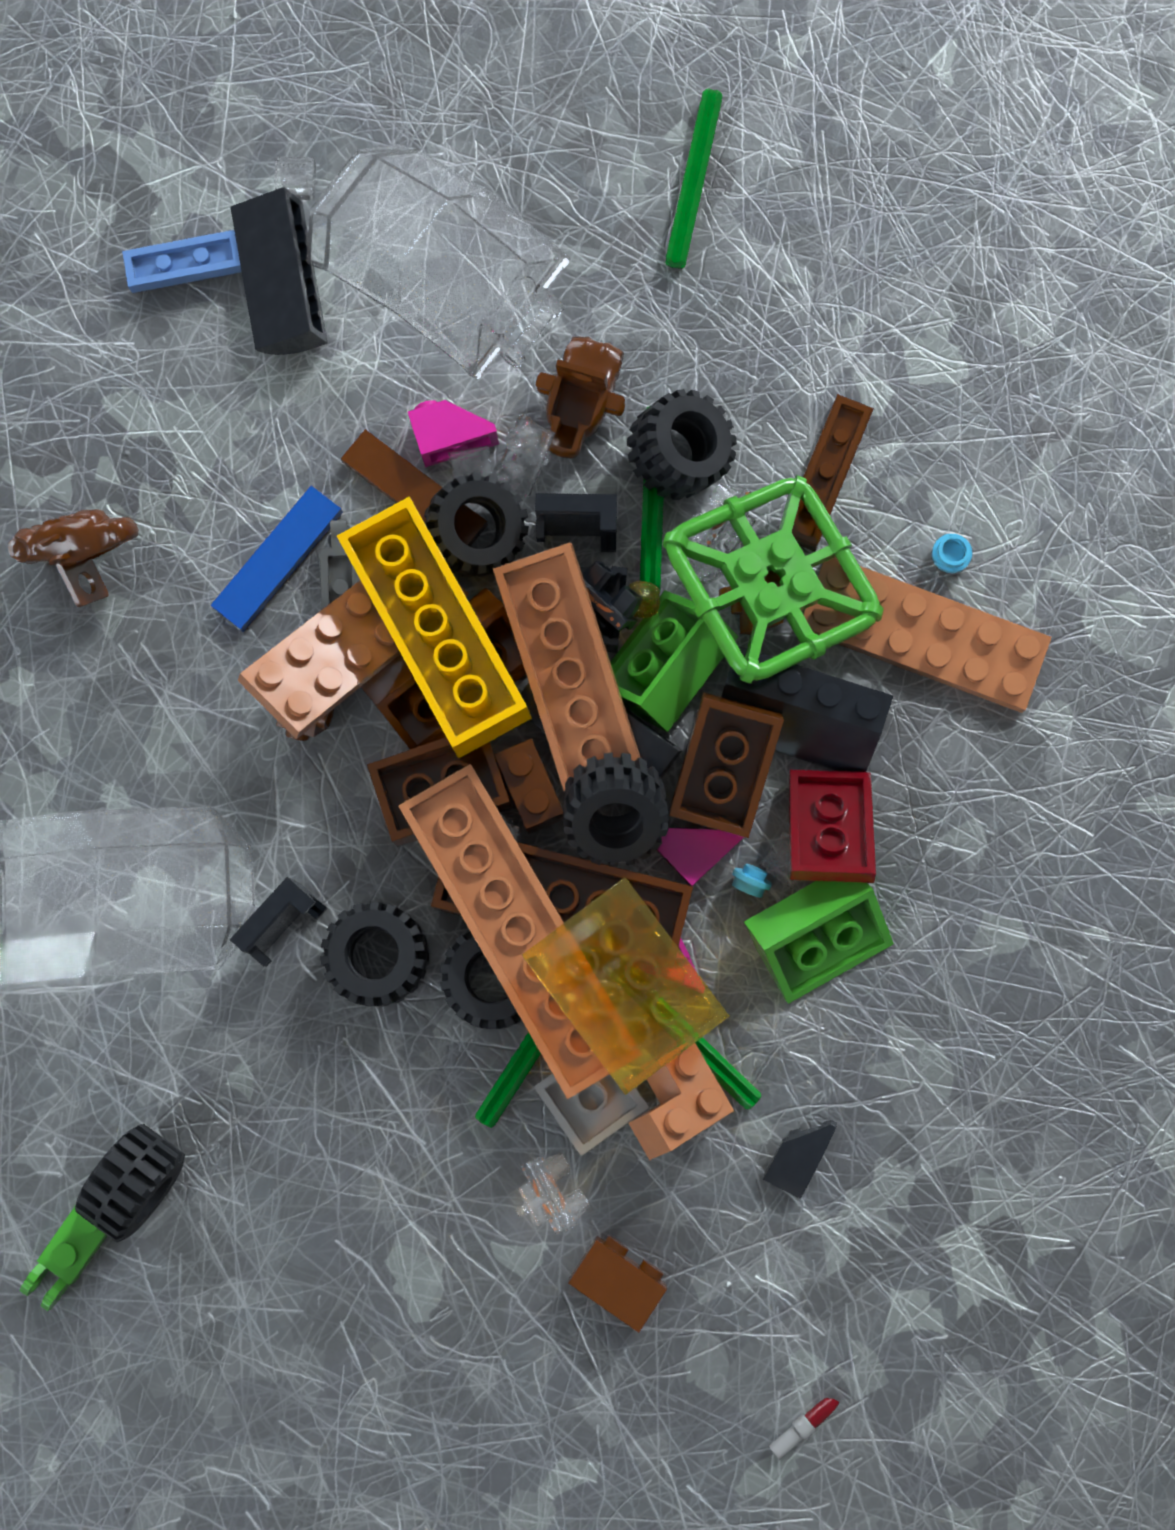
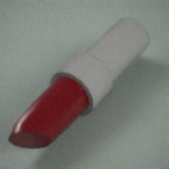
M824 1398L805 1415L802 1413L792 1422L793 1425L769 1445L777 1458L780 1460L803 1439L806 1440L817 1431L816 1428L838 1407L839 1401L832 1398Z

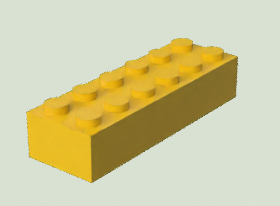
M410 496L337 535L339 542L458 758L532 719L526 703Z

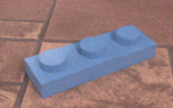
M234 230L122 251L127 283L132 293L242 272Z

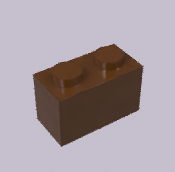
M532 738L494 754L528 835L563 820V809Z
M608 1235L605 1241L596 1236L569 1277L568 1284L639 1333L667 1290L666 1283L661 1280L664 1273L644 1259L640 1265L626 1256L629 1249L612 1236Z

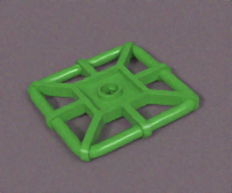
M798 475L795 478L779 480L740 498L737 496L730 497L724 500L722 506L681 523L672 531L667 532L663 540V546L666 548L669 561L696 606L693 611L697 618L704 620L729 665L740 675V680L751 683L753 680L758 681L769 678L808 658L815 660L825 655L826 649L868 630L875 622L882 619L884 611L876 592L849 549L852 544L848 537H842L817 493L806 483V478ZM788 494L779 531L759 539L747 520L745 513ZM800 499L805 504L829 545L805 556L792 534ZM729 520L744 547L726 554L690 541L688 538ZM687 557L721 569L732 590L716 598H710ZM836 557L861 601L825 589L813 567ZM768 571H773L779 575L781 586L777 587L774 582L767 583L764 578L767 576ZM737 602H740L753 624L745 658L718 611ZM815 604H820L856 618L818 635L812 631L801 611ZM786 618L801 644L759 663L758 658L766 628Z

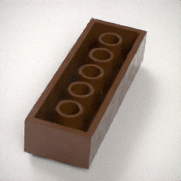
M517 842L577 946L670 970L673 969L693 890L692 886L617 867H609V865L605 864L598 865L589 860ZM438 877L431 907L438 911L461 916L441 879Z

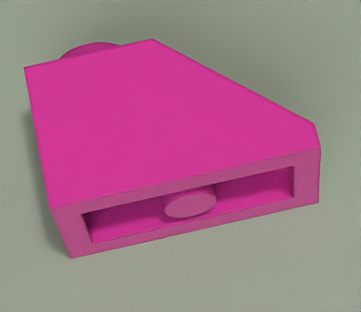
M435 400L424 401L418 404L414 410L408 411L425 468L499 444L494 423L446 400L440 402Z

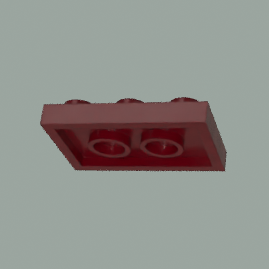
M790 770V880L874 883L876 862L871 772Z

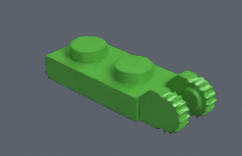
M75 1207L37 1259L39 1263L29 1273L19 1290L28 1296L38 1288L41 1280L49 1270L58 1276L59 1279L45 1294L40 1305L46 1311L51 1310L69 1285L77 1281L107 1238L106 1234L77 1214Z

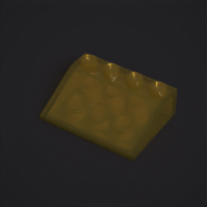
M626 877L522 954L523 958L625 1095L730 1017Z

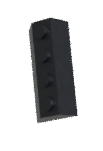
M738 646L745 658L747 648ZM760 653L758 661L762 663L773 657ZM797 664L769 678L758 681L753 680L751 683L741 681L740 675L731 667L721 697L782 714L784 722L775 751L835 771L848 772L867 771L882 734L893 699V695Z

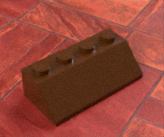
M484 588L468 602L515 683L526 674L511 624L504 604L487 588ZM401 654L361 686L362 690L409 749L446 737Z

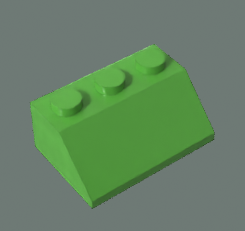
M664 590L610 663L624 706L644 721L668 732L725 656L704 620L697 618L693 611L696 607L694 602ZM724 621L730 634L736 641L738 635Z
M815 881L744 921L757 952L788 1004L894 944L873 888L868 883Z

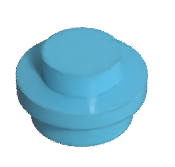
M946 534L935 542L932 548V559L941 571L958 573L964 570L970 563L972 548L963 536Z
M745 864L743 869L734 868L732 873L735 876L732 886L755 897L762 898L764 891L770 890L772 883L766 879L768 874L766 871L750 864Z

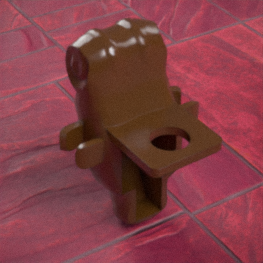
M572 337L571 342L564 351L563 360H557V375L554 376L543 372L538 374L535 384L537 391L548 395L546 417L550 426V432L546 439V447L552 454L562 458H576L581 451V446L585 439L591 437L600 428L606 413L615 416L623 414L625 399L623 396L613 392L620 375L624 352L611 343L598 342L590 337Z
M99 509L80 510L74 514L49 519L43 522L42 525L38 524L31 528L20 529L8 543V552L12 558L21 563L35 564L41 561H48L50 565H56L75 605L82 607L109 596L108 590L92 559L136 538L139 530L136 522L130 517L110 518L104 511ZM79 574L84 575L91 585V594L82 589L79 583Z

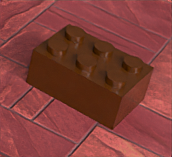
M703 692L670 805L669 816L749 838L784 722L782 714Z
M447 737L367 764L391 840L397 847L418 840L398 806L469 764L472 765L497 810L502 812L512 808L490 742L458 758Z

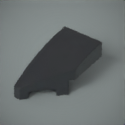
M829 1120L818 1127L803 1131L800 1128L789 1131V1137L782 1139L764 1173L763 1180L801 1199L837 1127V1122Z

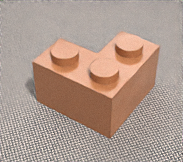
M692 1037L640 1066L660 1104L629 1122V1125L648 1159L651 1160L674 1150L734 1111Z

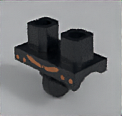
M595 561L583 572L582 576L600 632L603 633L609 627V624L601 615L618 631L624 628L631 630L638 622L633 616L644 599L629 586H623L616 596L612 598L604 589L616 574L604 562Z

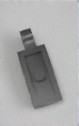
M346 520L330 521L331 548L319 549L321 610L360 581L358 574L337 538V535L350 529Z

